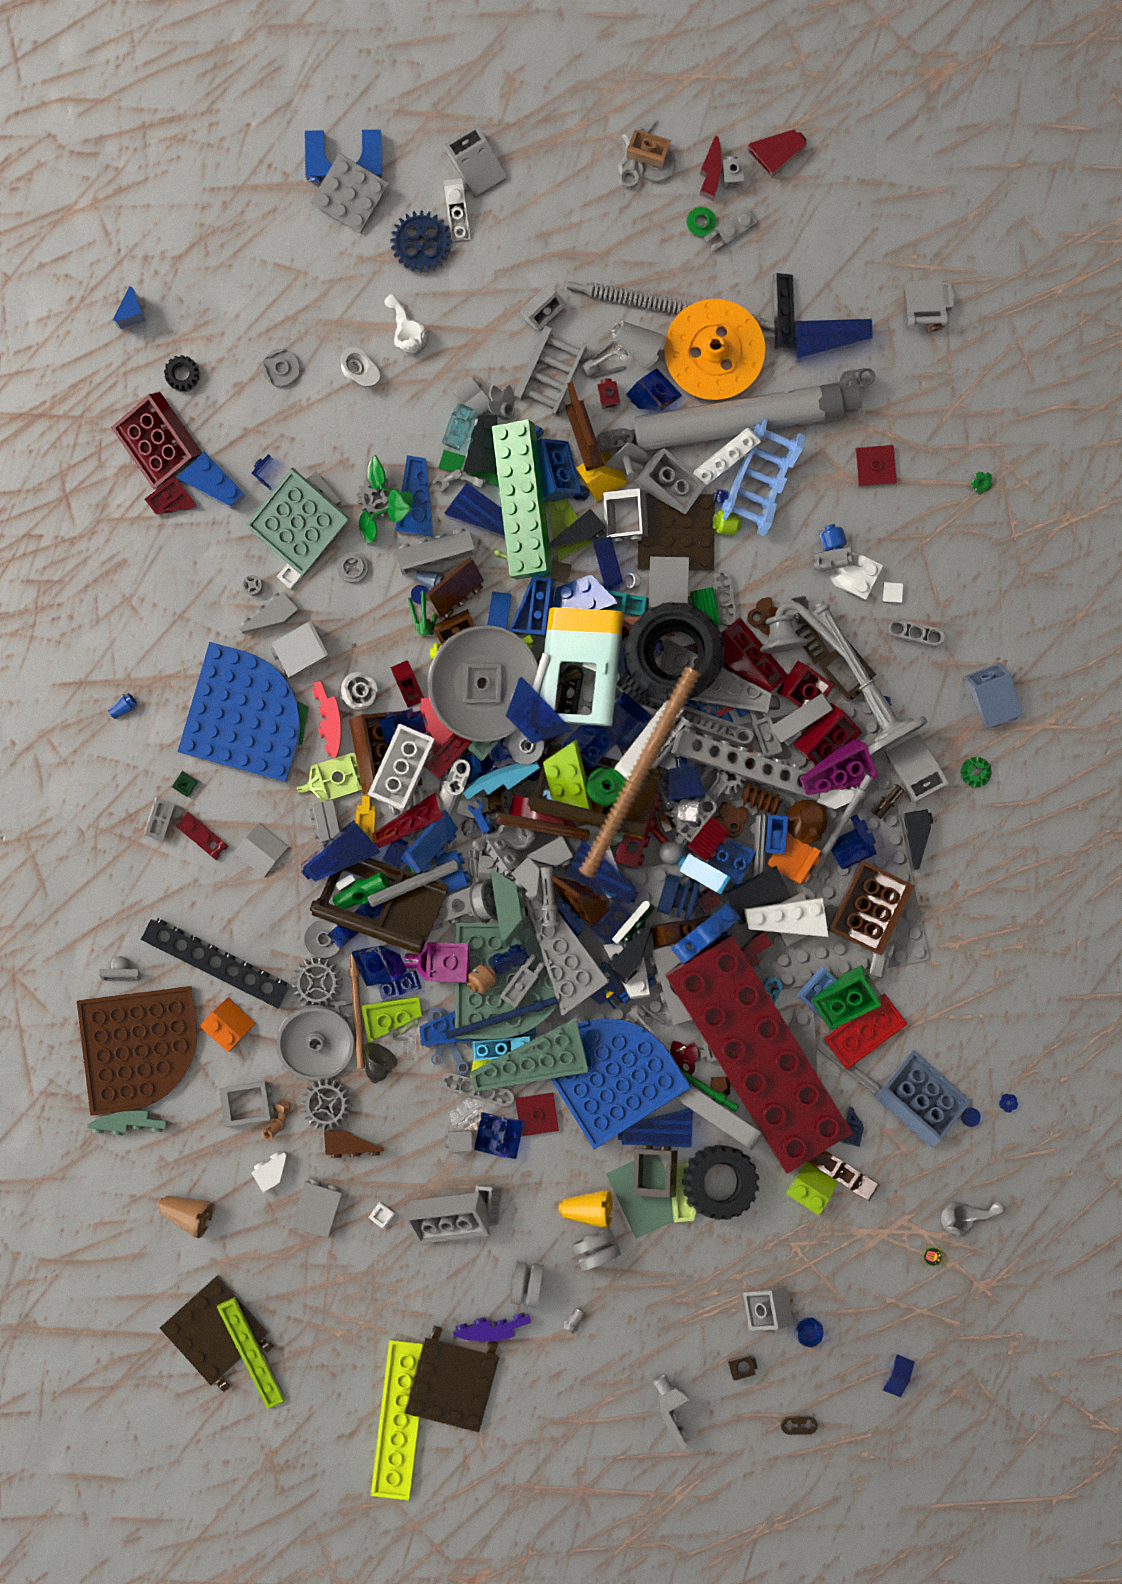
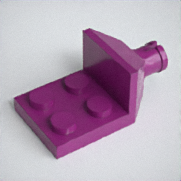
M427 942L420 954H405L404 960H413V962H404V966L406 969L417 968V971L426 981L469 983L471 944Z

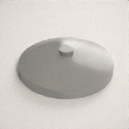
M321 1005L304 1006L290 1013L282 1022L277 1034V1053L285 1068L295 1076L311 1081L325 1080L340 1073L349 1063L354 1049V1036L349 1023L339 1012Z

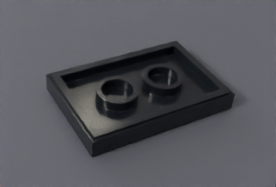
M777 866L725 891L731 907L740 916V919H738L740 925L746 923L744 909L780 904L791 898Z

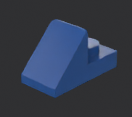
M769 814L765 853L785 854L788 816Z

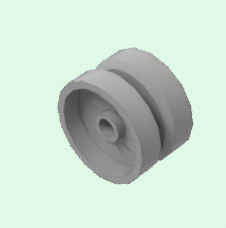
M611 1229L595 1232L572 1244L576 1255L588 1253L578 1261L582 1271L599 1266L621 1255L618 1245L612 1244L605 1247L614 1239Z
M517 1261L515 1273L512 1276L510 1304L520 1305L523 1301V1295L526 1293L527 1306L537 1308L543 1265L533 1264L530 1275H527V1263Z

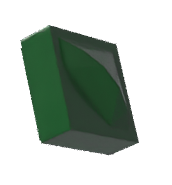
M182 770L173 783L172 788L188 797L198 783V780Z

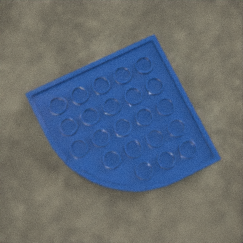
M209 642L177 752L287 782L297 750L301 728L299 706L288 681L274 666L254 654Z
M614 1018L593 1019L578 1024L589 1068L588 1072L551 1078L593 1149H597L692 1088L669 1050L656 1036L635 1023Z

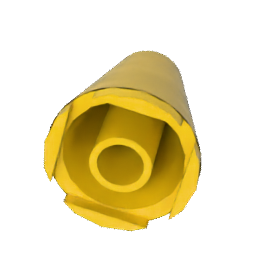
M602 1190L564 1198L559 1203V1214H562V1217L565 1219L609 1229L612 1223V1217H609L610 1211H613L612 1193L609 1192L610 1190Z

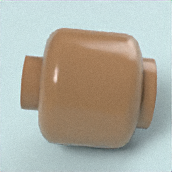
M479 965L468 974L469 983L467 985L472 992L475 993L477 991L480 994H484L495 985L496 974L488 965Z

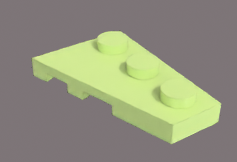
M687 1162L677 1163L676 1197L672 1198L674 1222L694 1221L696 1215L695 1208L690 1206L688 1203L689 1199L683 1192L685 1190V1185H682V1179H685L683 1171L684 1168H688L689 1164Z

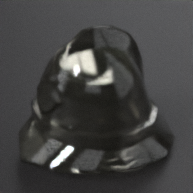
M368 1043L364 1045L363 1053L367 1077L372 1083L383 1081L392 1072V1069L397 1067L396 1057L389 1049L380 1044Z

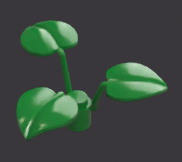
M376 455L372 457L369 463L367 477L373 489L376 490L380 487L381 490L390 492L388 496L389 508L373 513L371 516L368 511H364L361 514L359 530L367 544L373 543L377 537V524L374 520L376 516L388 512L392 522H399L411 511L412 508L410 506L413 504V495L410 491L399 492L398 489L387 488L383 485L386 482V475Z

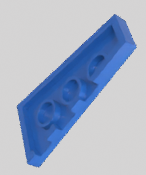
M407 455L401 492L410 491L413 495V504L410 506L412 509L401 521L396 522L395 531L433 537L426 458Z

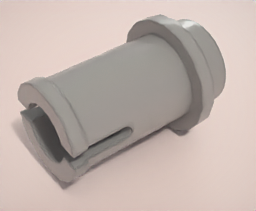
M575 1307L568 1321L564 1322V1328L574 1333V1331L578 1330L576 1328L586 1314Z

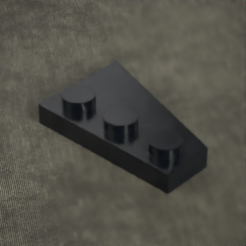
M478 415L476 417L470 437L471 441L466 450L465 461L460 473H497L492 426L498 425L497 415Z

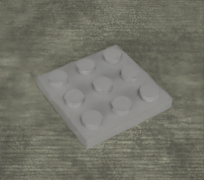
M339 153L312 199L311 204L356 231L361 232L389 182Z
M679 863L630 870L635 909L637 910L644 901H648L655 906V910L645 920L644 926L684 920L685 911L682 910L680 917L677 918V908L674 907L669 915L657 912L667 874L680 876V886H684L686 880L689 879L688 875L679 871L681 868L678 866ZM695 912L692 913L689 919H695Z

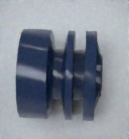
M668 873L657 912L669 915L674 907L677 908V918L680 917L682 910H684V920L689 921L698 902L700 882L695 881L693 888L690 889V879L686 880L684 886H680V876Z

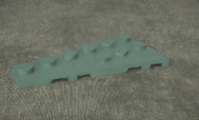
M577 1018L471 1071L475 1092L588 1072L589 1068Z

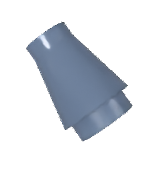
M417 570L414 580L432 589L444 579V575H441L440 572Z

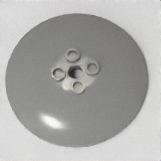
M480 625L469 627L456 633L440 647L430 667L428 693L435 714L446 728L468 740L480 742L494 741L512 734L520 728L538 670L536 659L530 648L521 638L500 627ZM481 677L486 681L483 688L477 686V681Z

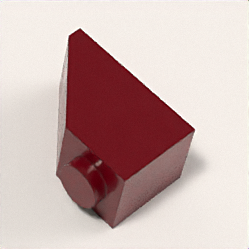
M406 660L390 667L407 708L421 703V699L424 696L409 661Z

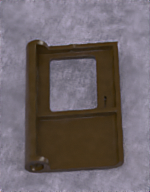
M549 744L544 761L565 747ZM580 751L586 775H591L599 768L614 769L620 761ZM543 764L534 795L529 796L527 806L530 807V811L603 829L602 825H605V819L609 818L607 815L611 814L612 811L610 810L614 808V805L603 807L597 803L596 808L591 810L544 798L543 794L547 777ZM649 769V775L646 774L645 777L647 779L643 780L644 784L640 786L641 790L637 792L638 796L634 797L635 801L631 803L632 807H629V813L626 812L625 815L627 817L623 818L624 822L620 824L621 828L617 830L618 833L644 839L660 780V770ZM602 784L603 789L610 790L609 784Z
M342 848L320 898L316 901L313 900L311 903L310 911H312V916L420 954L444 902L448 885L432 881L385 901L377 919L374 920L329 903L342 872L346 871L366 879L378 873H384L388 879L389 887L417 876V874Z

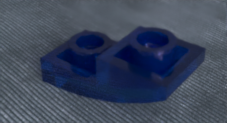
M417 971L377 983L382 1001L422 989Z

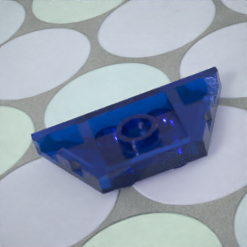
M521 676L506 717L532 744L571 732L573 729Z

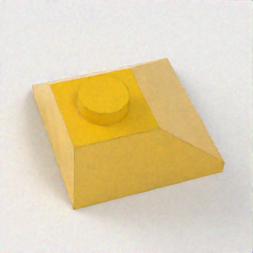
M608 450L601 453L604 463L612 457ZM583 463L576 468L578 475L597 503L604 499L603 492L616 491L629 482L621 470L607 466L586 471Z

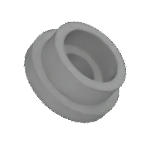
M467 818L462 823L461 831L466 837L474 836L477 829V821H473V818Z

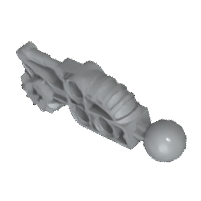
M706 765L700 776L694 779V781H697L694 783H698V788L690 789L689 785L686 789V796L684 791L679 798V803L675 804L676 809L672 812L673 819H671V822L676 826L675 830L678 836L674 841L670 840L662 844L659 852L662 861L669 865L679 863L684 855L683 847L685 844L693 840L716 810L715 800L721 793L729 795L731 788L734 789L735 793H738L737 785L743 789L745 786L740 781L746 782L747 778L735 775L734 779L736 781L731 780L729 782L726 774L731 775L732 773L722 772L718 769L715 783L705 794L703 780L714 769V767ZM687 791H695L698 795L697 799L693 801L688 798L686 799ZM706 802L710 803L713 810L711 812H704L702 805ZM694 817L701 821V825L697 828L692 827L690 824V820Z

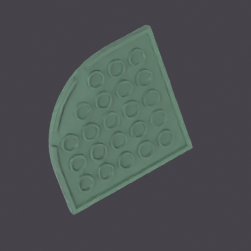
M456 923V943L471 944L469 973L479 965H488L496 974V983L486 993L480 994L477 991L475 993L472 992L467 985L468 983L455 982V1028L533 1004V1001L539 999L543 1001L556 996L545 964L537 975L538 978L516 1008L500 998L507 985L532 954L536 958L528 967L531 972L534 973L537 969L536 967L542 961L545 963L533 923H523V928L507 948L502 946L499 923ZM559 1003L543 1008V1011L537 1013L534 1011L456 1036L455 1039H505L524 1034L546 1020Z

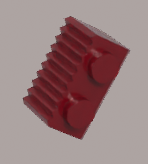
M711 816L687 847L702 860H712L718 852L715 850L719 844L724 845L730 837L728 835L730 830Z

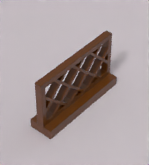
M569 382L567 387L571 404L565 405V409L585 469L589 471L605 466L584 402L583 400H578L573 382Z

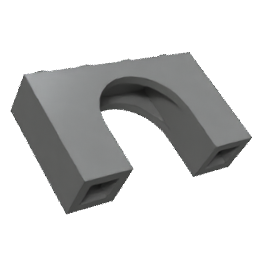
M677 943L651 950L652 955H649L651 966H655L657 973L654 974L657 985L661 984L663 992H659L662 1003L667 1004L666 1018L668 1022L672 1021V1025L692 1020L678 996L671 990L669 981L664 975L681 963L671 950ZM686 944V948L691 950L690 945Z

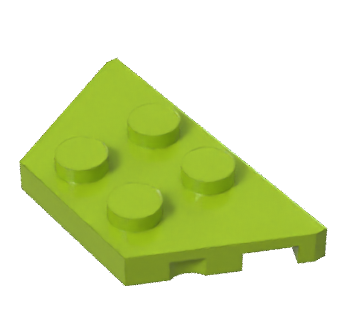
M574 740L571 744L543 762L551 798L559 802L593 810L591 798L586 791L587 781L578 742Z

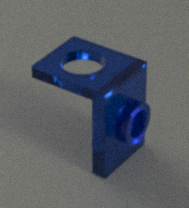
M268 454L264 459L260 458L255 463V469L251 474L270 491L272 489L270 485L258 476L273 460Z

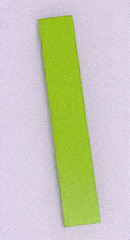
M234 1297L218 1304V1311L266 1408L269 1409L285 1402L283 1393L236 1298Z

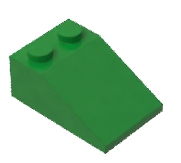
M863 965L845 973L811 999L830 1031L881 1006V994Z

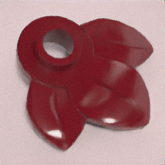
M673 1041L670 1048L671 1055L682 1070L692 1075L695 1072V1062L699 1058L697 1045L693 1042L686 1047L679 1041ZM684 1064H688L689 1070L683 1068Z

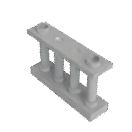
M544 326L514 393V398L521 401L523 396L531 397L553 407L552 415L556 416L564 408L565 402H563V399L568 390L567 383L572 381L580 361L585 360L588 350H586L587 344L584 342L579 349L554 338V335L551 334L552 328ZM551 344L576 355L573 366L546 355V352H544L545 346ZM543 361L568 372L569 375L566 382H560L538 372V369H536L538 362L542 363ZM537 379L562 390L558 400L556 401L531 390V387L528 386L530 380Z

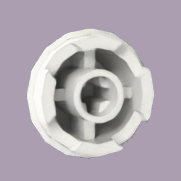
M355 672L345 677L341 685L340 694L345 704L353 709L362 710L373 704L378 689L372 677L365 673Z

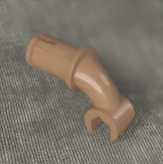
M280 1099V1105L275 1104V1111L278 1113L276 1118L271 1120L270 1125L262 1131L265 1139L272 1140L279 1131L284 1129L286 1114H288L291 1108L289 1102Z

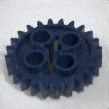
M423 210L420 211V215L413 211V217L406 214L407 220L404 221L400 218L401 225L395 224L394 227L397 231L391 232L395 238L390 239V242L396 244L391 247V250L397 251L394 253V258L400 257L398 263L405 262L404 268L407 269L411 266L412 272L416 268H419L420 273H422L423 268H426V271L429 272L430 266L436 270V263L438 262L443 265L441 258H448L445 252H451V248L447 246L452 244V240L447 239L451 237V233L446 232L449 229L448 225L442 227L444 220L437 221V214L432 218L430 211L426 216ZM415 228L417 233L414 236H409L407 234L408 229ZM434 229L436 233L433 236H428L426 231ZM420 238H423L424 240L423 245H419L418 243ZM405 240H409V241H414V242L405 243L404 241H405ZM409 247L416 248V253L410 255L406 250ZM432 247L436 251L433 255H427L425 253L426 249Z

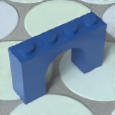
M381 129L362 130V153L356 163L382 178ZM324 130L305 131V177L311 183H320L321 180H324L333 164L325 156Z

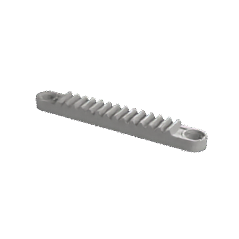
M616 684V690L621 691L622 695L615 696L614 704L623 706L628 711L634 710L636 714L640 712L643 716L648 715L652 719L666 702L664 699L651 695L642 706ZM683 705L685 711L682 716L695 726L692 730L699 733L700 736L706 734L714 737V741H727L736 747L747 748L752 744L753 732L749 728ZM744 734L749 739L741 741L738 736Z

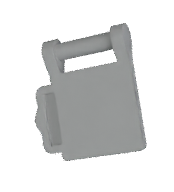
M942 280L906 281L904 286L909 327H914L918 324L941 323V325H947L946 310H951L954 305L955 293L952 290V285L950 283H943ZM940 313V316L915 317L914 314Z

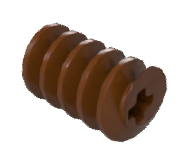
M749 781L741 796L743 805L745 806L750 802L751 809L757 805L758 812L764 808V815H767L770 811L772 812L771 814L776 815L782 803V800L779 801L780 795L777 794L772 798V791L765 794L766 788H762L760 791H758V785L751 788V782Z

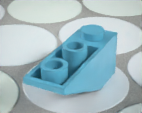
M533 1036L473 1041L474 1061L496 1059L534 1040Z

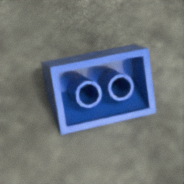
M539 439L537 444L544 501L554 502L581 495L582 489L569 441Z
M445 809L443 810L444 817L431 823L401 858L417 874L421 870L425 872L432 865L430 860L434 856L438 858L444 851L442 847L447 842L450 845L457 837L455 832L458 828Z

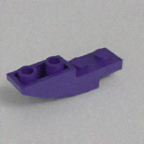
M524 1312L513 1315L514 1319L506 1321V1318L495 1321V1325L492 1326L490 1318L485 1319V1317L475 1319L474 1324L467 1326V1323L455 1326L456 1330H453V1336L481 1342L504 1340L515 1337L514 1329L530 1324L531 1318L529 1314L525 1315Z

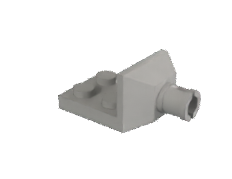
M665 1374L653 1381L659 1392V1412L680 1450L688 1447L686 1441L689 1439L683 1427L679 1428L677 1426L679 1421L673 1409L686 1403L689 1399L686 1392L670 1384Z

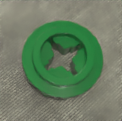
M981 757L969 758L961 768L962 779L971 787L984 786L989 782L992 775L991 765L986 759ZM974 766H976L977 769L984 768V770H982V772L979 773L980 779L976 775L969 776V774H971V772L974 771Z

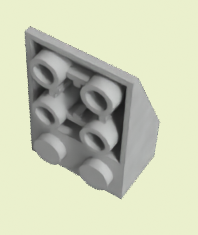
M477 124L444 144L447 154L474 197L507 178Z
M919 734L885 752L912 803L949 784Z

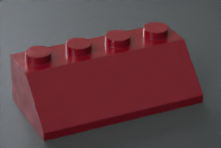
M740 617L721 632L725 648V664L737 676L769 693L786 679L788 674L770 653H762L760 651L763 644Z

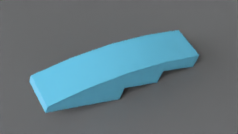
M537 761L527 765L515 763L494 770L466 785L463 789V794L468 800L483 789L487 794H490L503 784L507 789H510L539 769V764Z

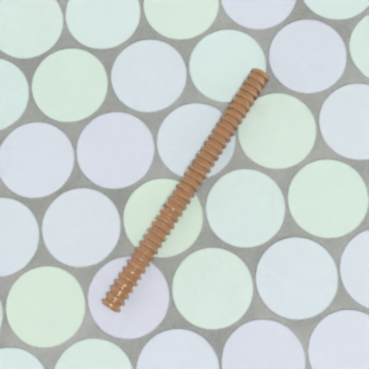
M690 667L684 668L686 670L685 673L682 672L683 676L679 678L680 682L676 684L677 688L673 689L674 694L670 695L671 699H668L665 711L662 710L663 715L659 716L660 720L656 722L657 726L653 728L654 732L650 733L652 736L647 739L648 743H645L646 747L642 749L643 753L639 754L640 758L636 760L637 764L633 766L634 770L630 771L632 773L631 776L627 777L628 781H625L626 785L622 787L623 791L619 792L620 797L616 798L617 802L613 804L614 808H611V814L607 815L609 818L605 819L606 823L602 825L603 829L599 831L600 835L596 836L597 840H594V846H591L592 850L588 852L589 856L585 857L586 861L582 863L583 867L579 869L586 876L591 878L596 876L594 873L598 872L597 868L601 866L600 862H603V856L607 855L606 851H609L612 839L615 840L614 835L618 834L617 830L621 828L620 824H623V818L627 817L625 815L626 812L629 813L630 810L628 809L632 807L631 803L635 801L634 797L638 796L637 792L641 790L640 786H643V780L647 779L645 777L646 774L649 775L648 771L652 769L651 765L655 763L654 759L658 758L657 753L661 752L660 748H663L666 736L669 737L668 732L672 731L671 727L675 725L674 721L678 719L677 715L681 714L679 711L683 710V704H686L685 700L689 698L688 694L692 693L691 689L695 687L694 683L698 681L697 677L701 676L696 670Z

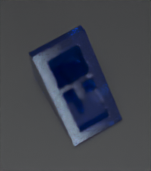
M896 1354L882 1390L901 1398L910 1382L915 1361Z

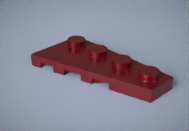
M434 792L372 833L374 844L381 848L443 818L442 805L437 793Z

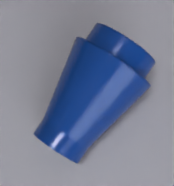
M130 693L123 694L108 712L113 719H116L135 710L138 704Z

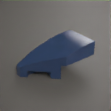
M849 1107L845 1121L853 1134L841 1140L840 1143L860 1147L864 1130L863 1123L856 1115L853 1107Z

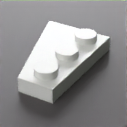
M617 943L603 945L609 958L623 950L622 946ZM644 957L639 972L626 985L622 982L630 999L650 996Z

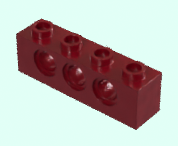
M656 793L644 839L623 834L614 862L638 869L639 865L642 866L645 855L642 854L644 847L648 848L651 839L648 833L650 828L654 829L657 819L654 818L656 810H660L662 800L659 799V794ZM632 842L638 843L639 846L638 850L634 853L628 850V846Z

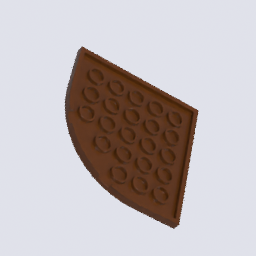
M192 986L77 1001L90 1116L130 1111L149 1106L168 1095L181 1082L192 1063L197 1045V1022Z

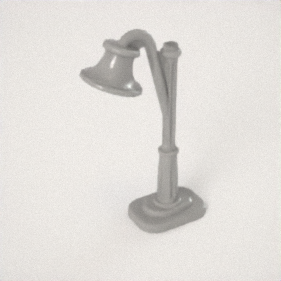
M825 601L814 606L816 610L811 613L800 603L786 602L778 608L774 617L768 618L765 621L770 627V634L767 643L760 648L762 653L794 650L809 643L807 639L799 637L793 629L791 622L794 620V615L798 613L845 658L861 685L859 690H862L874 716L883 729L881 734L874 739V743L868 748L871 756L927 724L928 721L924 716L915 720L909 718L899 721L887 700L875 685V680L869 678L829 610L830 605L826 604Z

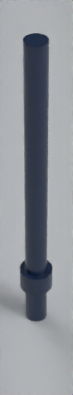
M556 996L543 1001L539 999L533 1001V1004L446 1031V1038L450 1039L534 1011L536 1013L543 1011V1008L558 1004Z

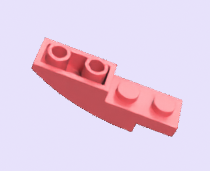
M318 681L314 683L315 688L312 691L315 699H319L322 706L319 707L322 718L326 717V720L320 722L321 727H318L321 738H326L327 745H325L328 756L332 755L334 759L339 755L342 739L340 710L336 697L328 698L323 683Z

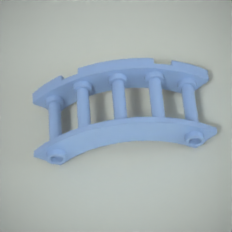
M766 418L763 419L761 424L756 425L754 433L760 439L765 437L788 447L789 451L786 457L782 456L781 458L758 448L757 444L744 456L728 499L724 501L722 506L724 511L722 519L726 520L731 512L756 522V525L759 526L757 534L762 536L766 534L772 525L777 504L774 503L777 494L782 493L787 481L785 475L789 467L793 468L804 448L806 438L805 435L799 433L795 440H790L766 430L768 421ZM753 454L778 464L780 469L777 476L772 478L749 468L748 464ZM744 474L769 484L771 490L768 497L764 498L741 488L740 484ZM737 494L761 504V507L764 508L763 513L759 516L734 505Z

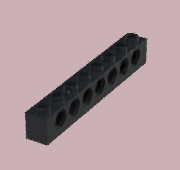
M158 917L156 920H150L140 940L280 1009L290 989L286 986V981L277 978L275 981L269 978L270 973L261 969L257 972L252 969V964L246 961L239 963L235 960L236 956L228 952L222 954L218 952V947L210 943L206 946L200 943L202 939L194 935L188 937L184 935V930L176 926L172 929L166 926L168 922ZM163 931H167L170 935L169 940L166 942L160 939V934ZM181 939L187 943L186 949L182 951L177 947V943ZM197 948H201L204 951V956L201 959H197L194 955ZM216 956L221 959V965L218 968L213 967L211 963L212 959ZM232 965L238 967L239 971L236 976L229 974V968ZM248 974H253L256 978L253 985H249L246 982ZM267 982L273 986V990L269 994L263 991V985Z

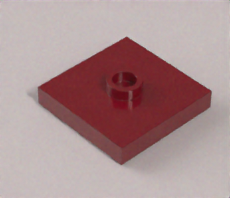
M894 445L855 448L858 487L897 483Z
M553 1092L515 1098L521 1137L559 1131Z

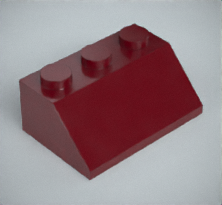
M832 702L830 705L833 709L814 721L793 744L800 754L814 766L840 747L857 739L862 733L851 718Z

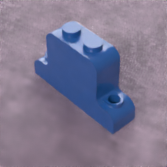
M727 902L673 946L671 950L682 963H685L740 919V916ZM686 944L690 945L691 950L686 948Z

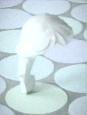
M394 294L389 295L385 299V304L389 308L396 309L397 330L394 336L395 346L407 353H415L426 344V326L422 325L421 322L410 320L406 315L404 306L397 301Z

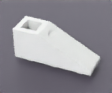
M462 178L444 180L452 242L469 240L470 231Z

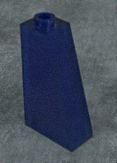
M466 483L444 512V515L449 519L505 538L502 508Z
M353 820L301 863L303 868L301 872L308 880L312 878L316 882L380 853V850Z
M582 840L566 875L627 905L630 902L634 903L638 896V892H636L637 887L605 858H603V862H600L601 866L597 868L598 872L594 873L596 875L594 878L580 872V867H583L582 863L586 861L585 857H588V852L592 850L591 846Z
M685 1108L642 1119L620 1133L618 1140H622V1145L691 1147L693 1110Z

